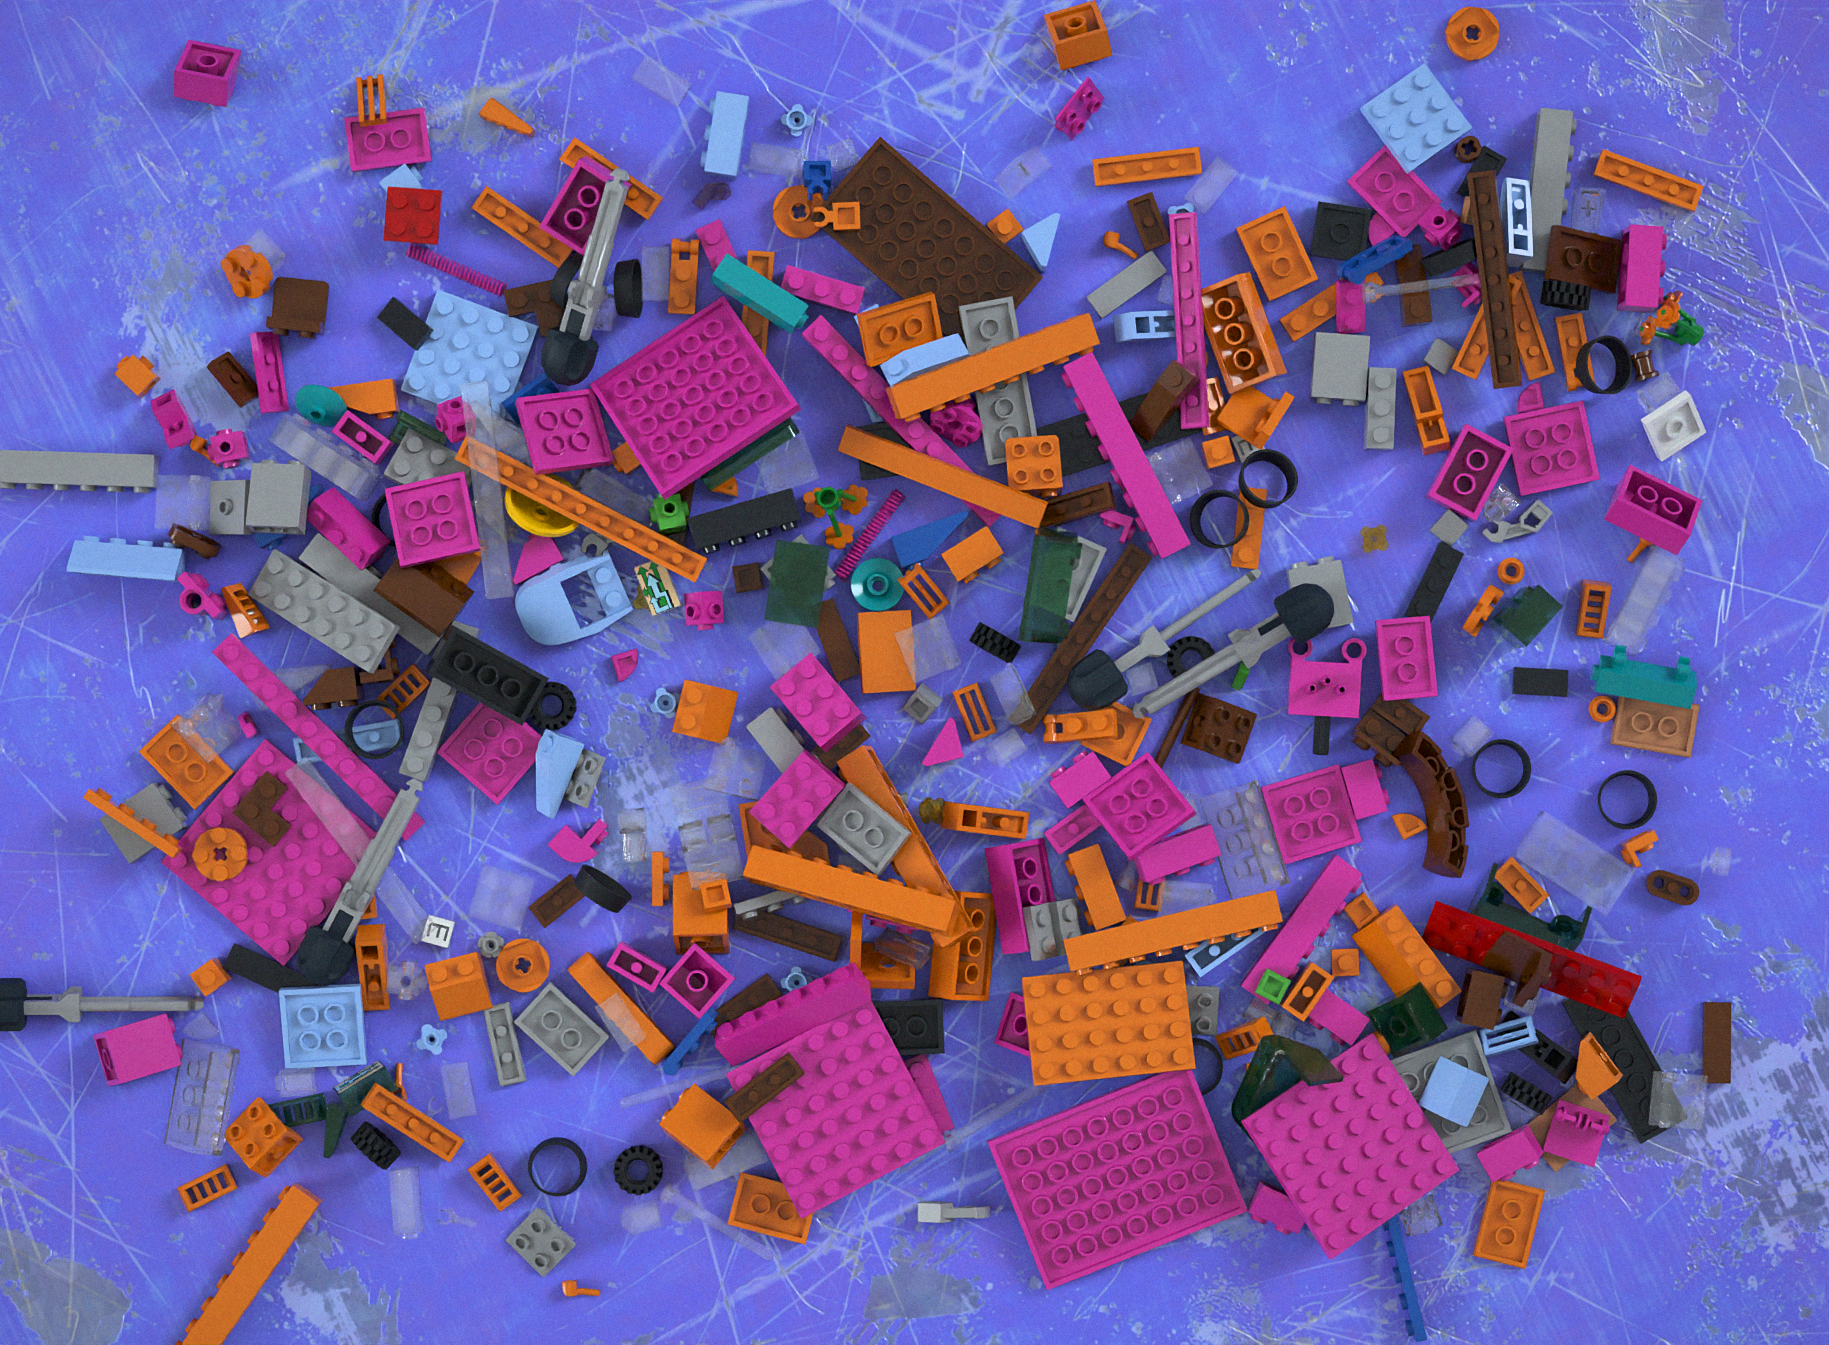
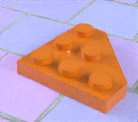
M758 801L738 804L747 859L752 845L761 847L762 844H768L776 847L777 852L786 854L787 851H793L801 854L802 859L811 861L813 857L828 862L827 865L831 866L827 844L810 831L806 830L795 844L788 848L749 813Z

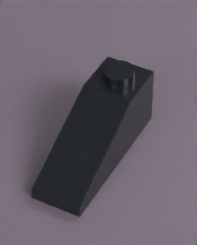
M1510 1011L1502 1023L1521 1017ZM1527 1025L1499 1032L1497 1034L1502 1036L1508 1033L1523 1030L1527 1028ZM1535 1028V1034L1539 1043L1522 1047L1518 1050L1563 1084H1566L1577 1070L1578 1060ZM1526 1035L1513 1040H1509L1508 1042L1510 1043L1530 1036Z

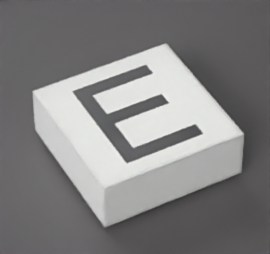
M1239 436L1231 438L1241 463H1244L1250 454L1260 450Z
M428 915L422 941L448 948L455 921Z

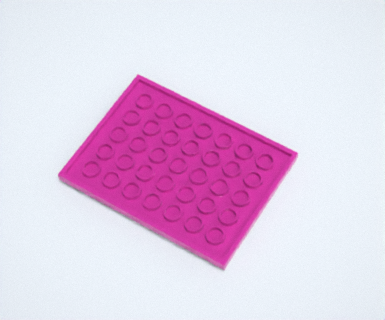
M1192 1070L1153 1074L987 1140L1047 1290L1248 1211Z

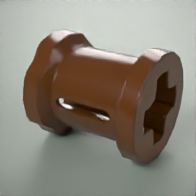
M1467 136L1456 144L1454 154L1461 163H1471L1479 156L1482 147L1477 138ZM1466 144H1470V150L1474 151L1469 155H1465V149L1461 148L1465 147Z
M1652 349L1631 355V360L1637 374L1636 382L1659 376V372L1655 371L1651 358L1653 354Z

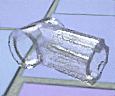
M1501 483L1490 493L1487 502L1483 506V516L1489 522L1496 521L1499 523L1521 501L1504 483Z
M645 808L618 810L619 833L622 834L624 862L648 860L645 832H647Z
M1255 997L1252 998L1242 1014V1017L1248 1021L1265 1017L1275 1035V1041L1283 1046L1287 1044L1299 1023L1284 1013L1275 1011Z

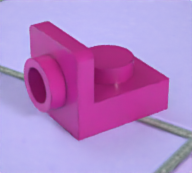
M1114 510L1100 513L1099 518L1104 520L1102 525L1115 530L1119 526L1123 527L1118 543L1124 544L1126 539L1131 541L1136 528L1132 524L1134 518Z

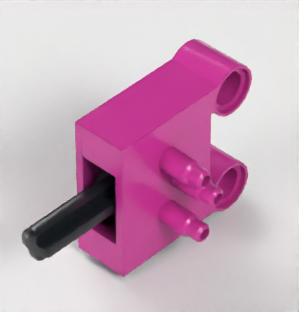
M1292 637L1286 646L1287 653L1290 656L1287 714L1315 716L1313 754L1328 755L1331 717L1359 718L1362 659L1366 656V645L1360 639H1348L1340 647V655L1347 663L1305 661V658L1312 653V642L1310 640L1306 641V652L1303 655H1297L1292 648L1295 642ZM1350 643H1356L1360 648V654L1356 658L1349 657L1346 652L1347 646Z

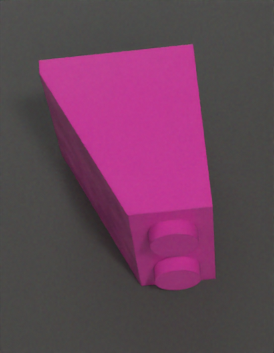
M166 1013L93 1035L108 1086L125 1083L181 1065L180 1059L183 1058L182 1050L178 1043L175 1044L173 1033H175L174 1023L171 1018L167 1017Z

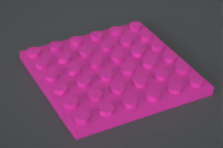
M724 296L589 384L664 500L801 410Z
M265 739L179 840L178 845L183 850L178 858L166 855L161 863L280 964L285 966L299 950V946L309 927L320 925L330 914L347 881L351 879L371 839L375 838L377 832L268 739ZM266 771H269L289 788L272 808L292 825L291 829L276 847H273L232 813ZM217 827L231 828L243 836L248 847V862L244 870L235 878L224 881L211 880L202 875L192 857L198 838L207 830ZM225 847L222 849L216 848L214 851L216 853L215 859L217 861L219 859L225 861L227 859L225 855L227 849Z
M872 1001L822 1025H818L726 1073L731 1086L736 1092L788 1052H790L805 1072L802 1077L748 1117L801 1219L946 1143Z
M1373 1033L1368 1034L1241 1121L1328 1259H1333L1460 1170Z

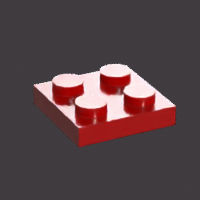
M388 186L383 240L387 242L439 245L442 190Z

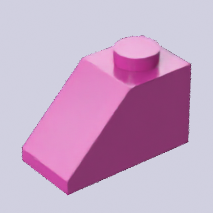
M535 534L528 536L530 541L524 543L513 578L515 585H520L550 569V566L565 561L553 537H543Z

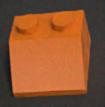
M1095 0L1044 14L1055 57L1061 70L1075 68L1078 65L1113 56L1107 28Z
M685 679L672 732L726 744L739 692Z
M478 952L424 965L430 992L440 1021L493 1008L482 956Z

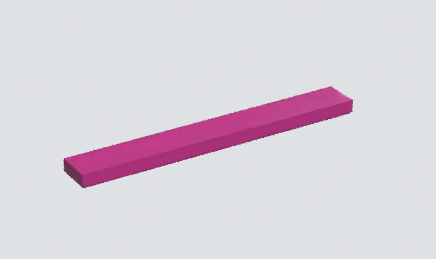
M1197 213L1169 214L1177 361L1200 378V381L1180 404L1181 429L1209 428Z

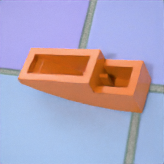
M1429 365L1402 372L1423 456L1449 450L1450 438Z

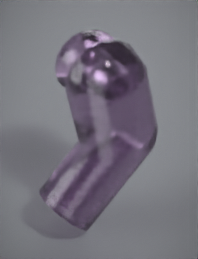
M707 183L692 203L700 210H703L710 200H727L731 196V189L726 183Z

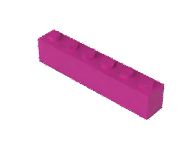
M1334 854L1239 985L1268 1005L1270 1000L1254 992L1266 968L1292 980L1299 970L1296 966L1302 957L1307 959L1314 950L1315 946L1312 945L1317 936L1322 938L1330 928L1331 924L1328 923L1333 914L1338 916L1347 903L1344 901L1349 892L1354 894L1363 881L1359 879L1362 873Z
M854 962L840 967L824 977L817 978L801 988L792 990L776 1000L769 1001L765 1005L746 1012L742 1016L715 1028V1047L732 1067L818 1025H822L870 1002V982Z

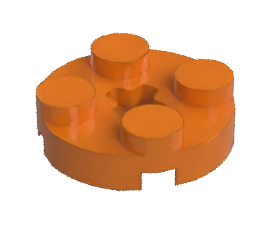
M1471 6L1458 10L1450 18L1445 29L1447 46L1455 56L1467 62L1487 57L1496 48L1498 43L1499 24L1497 19L1490 11L1484 8ZM1468 27L1472 30L1475 28L1479 30L1477 40L1466 37L1468 33L1466 29Z
M804 185L785 188L777 195L773 204V220L781 233L793 239H807L821 229L816 228L810 218L814 214V208L820 207L823 204V198L819 193L813 194L812 201H809L807 197L808 187H804ZM803 205L805 207L804 212L807 215L804 218H794L795 213L792 211V208L794 206L799 208Z
M239 245L229 251L221 261V268L225 272L237 297L258 298L270 290L269 282L273 280V273L267 259L260 252L255 254L249 250L252 247L248 245Z
M1490 584L1462 629L1476 637L1484 625L1480 620L1487 621L1494 610L1491 603L1496 606L1504 592Z
M217 827L207 830L198 838L192 857L202 875L211 880L224 881L235 878L244 870L248 862V847L243 836L231 828ZM225 847L227 849L225 853L227 859L225 861L223 859L217 861L215 859V849Z
M519 938L507 943L499 953L496 962V971L500 981L505 986L518 992H530L540 987L548 978L551 967L550 957L546 949L536 940ZM523 957L525 961H530L531 965L528 967L527 973H524L522 969L517 970L516 965L520 963L519 958Z

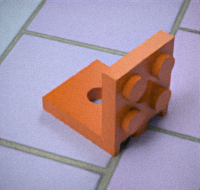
M852 911L850 964L854 962L870 982V988L915 990L916 944L862 943L863 913ZM890 964L893 965V967L887 968L883 965Z

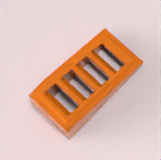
M489 98L478 114L484 120L525 136L534 137L536 134L530 125L494 98Z
M1582 580L1576 636L1603 639L1612 589L1608 582ZM1590 590L1602 591V594L1594 595L1589 594ZM1588 601L1601 602L1600 606L1587 605ZM1586 612L1599 613V617L1585 615ZM1584 622L1598 624V628L1584 627Z
M242 583L221 588L240 638L252 636L270 628L267 620L248 595Z
M412 664L375 700L388 703L385 698L389 696L398 705L396 710L400 714L430 687L431 681L416 664ZM411 674L421 684L418 688L408 678ZM405 682L413 693L409 695L400 684ZM395 689L406 699L403 703L393 693ZM381 706L393 720L397 717L390 709Z
M1265 1017L1251 1020L1214 1036L1226 1060L1264 1049L1275 1041V1035ZM1229 1037L1231 1038V1040H1232V1042H1233V1044H1234V1046H1235V1048H1236L1235 1050L1233 1049V1047H1232V1045H1231V1043H1230V1041H1229V1039H1228Z
M491 1152L467 1169L500 1212L522 1196ZM490 1164L492 1169L481 1176L479 1171ZM496 1172L499 1177L487 1184L485 1180ZM503 1181L506 1185L494 1193L491 1189ZM509 1189L512 1194L500 1202L498 1197Z
M227 1164L176 1189L189 1213L238 1187ZM219 1173H222L228 1186L225 1189L222 1188L217 1177ZM209 1178H212L218 1191L214 1194L207 1182ZM199 1183H202L208 1196L204 1199L197 1187ZM189 1188H192L198 1201L194 1204L187 1192Z

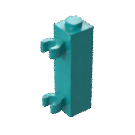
M729 254L725 255L712 274L710 283L718 287L720 291L737 299L773 322L776 327L787 331L791 335L796 328L801 330L809 318L806 315L809 305Z
M1615 645L1613 657L1600 655L1598 665L1594 664L1592 667L1591 680L1595 681V692L1691 709L1697 690L1696 672L1691 671V666H1689L1691 659L1688 657L1680 656L1677 668L1628 660L1625 654L1627 646Z

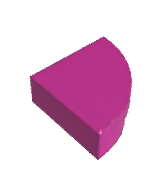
M1377 213L1372 217L1369 224L1368 238L1371 247L1395 233Z
M1540 382L1533 383L1521 393L1517 402V414L1545 408Z
M637 648L611 656L619 682L624 681L634 672L638 663Z
M245 711L237 716L247 739H252L260 734L249 712Z

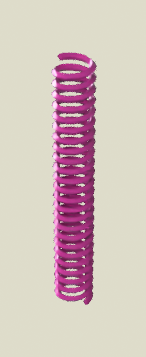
M411 243L408 251L405 253L408 257H412L416 261L419 260L420 263L423 262L428 266L431 265L432 268L435 267L439 271L443 270V273L447 272L448 275L451 274L455 278L458 277L459 280L462 279L467 283L470 282L475 287H482L487 292H494V295L498 294V297L502 296L503 290L507 287L506 283L501 291L502 281L497 289L500 282L497 280L493 288L496 281L495 278L489 286L492 279L491 276L485 285L488 275H485L481 283L484 273L481 274L477 282L480 271L477 272L473 280L476 269L473 270L470 277L472 268L469 269L465 277L468 266L465 267L462 274L464 264L458 272L461 265L458 263L454 271L457 262L454 261L450 269L453 262L452 259L446 268L449 258H446L442 266L445 256H442L438 265L441 254L438 255L435 261L437 252L433 255V251H431L427 258L429 249L425 252L424 247L419 255L422 247L419 246L417 249V244H415L411 252L414 243Z
M897 489L891 491L892 494H889L890 498H886L887 501H884L885 505H881L882 508H879V511L876 512L877 515H874V518L871 519L872 522H869V525L866 526L867 529L861 532L862 536L856 539L857 543L851 546L849 553H846L844 560H841L839 567H836L837 571L834 570V573L842 582H845V579L848 578L847 575H850V572L853 571L852 568H855V565L858 564L857 561L863 558L862 554L868 551L866 548L870 547L868 543L873 544L871 541L875 540L873 536L878 537L876 534L880 533L878 529L883 530L881 526L885 527L884 523H888L886 519L890 520L889 516H893L891 512L895 513L894 509H898L896 505L900 506L899 502H903L902 499H905V496Z

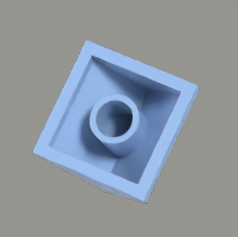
M1054 213L1024 230L1021 235L1024 245L1038 269L1042 272H1045L1060 218L1058 213Z
M1439 1056L1418 1105L1450 1121L1468 1127L1490 1078Z

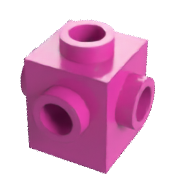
M1436 202L1417 221L1422 232L1425 234V240L1433 247L1439 245L1445 251L1450 246L1455 245L1464 232L1459 223L1460 217L1451 209L1446 211Z
M462 396L437 404L436 426L440 432H444L452 444L464 440L466 435L476 436L475 410L472 405H468Z
M232 429L216 431V436L210 437L211 444L207 445L209 458L211 461L215 460V464L218 466L223 465V469L238 467L239 462L251 459L246 435L242 430L232 432ZM230 445V450L225 452V448Z
M722 591L684 594L686 626L697 625V630L714 629L713 624L724 623Z

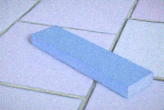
M395 719L353 727L352 732L357 745L362 750L371 752L393 748L399 740L401 726L399 720ZM345 729L334 731L348 745ZM299 737L293 738L298 765L323 761ZM403 738L399 746H404Z

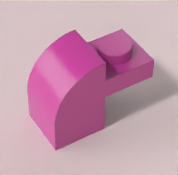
M175 389L151 400L152 411L163 429L165 441L170 450L175 447H182L195 438L194 435H197L195 427Z
M599 819L582 838L567 824L551 840L548 846L567 861L575 863L588 861L599 854L592 845L594 842L599 845L609 834L606 831L609 825L603 819Z

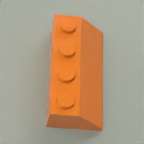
M1240 273L1203 288L1204 327L1229 394L1286 374L1284 362L1251 273Z
M954 890L977 931L951 948H942L941 945L938 946L933 940L928 996L949 1000L989 1001L997 920L992 893Z
M1396 904L1390 905L1377 917L1351 935L1352 939L1415 1022L1441 1008L1462 992Z

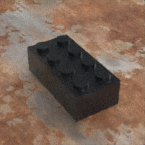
M792 488L687 518L696 550L699 552L703 551L705 555L720 551L719 546L729 543L731 547L745 544V538L755 536L759 540L772 536L771 531L781 528L782 532L798 528L797 523L802 522Z
M451 624L424 670L427 674L522 726L549 679Z
M942 998L871 1000L900 1055L945 1053Z

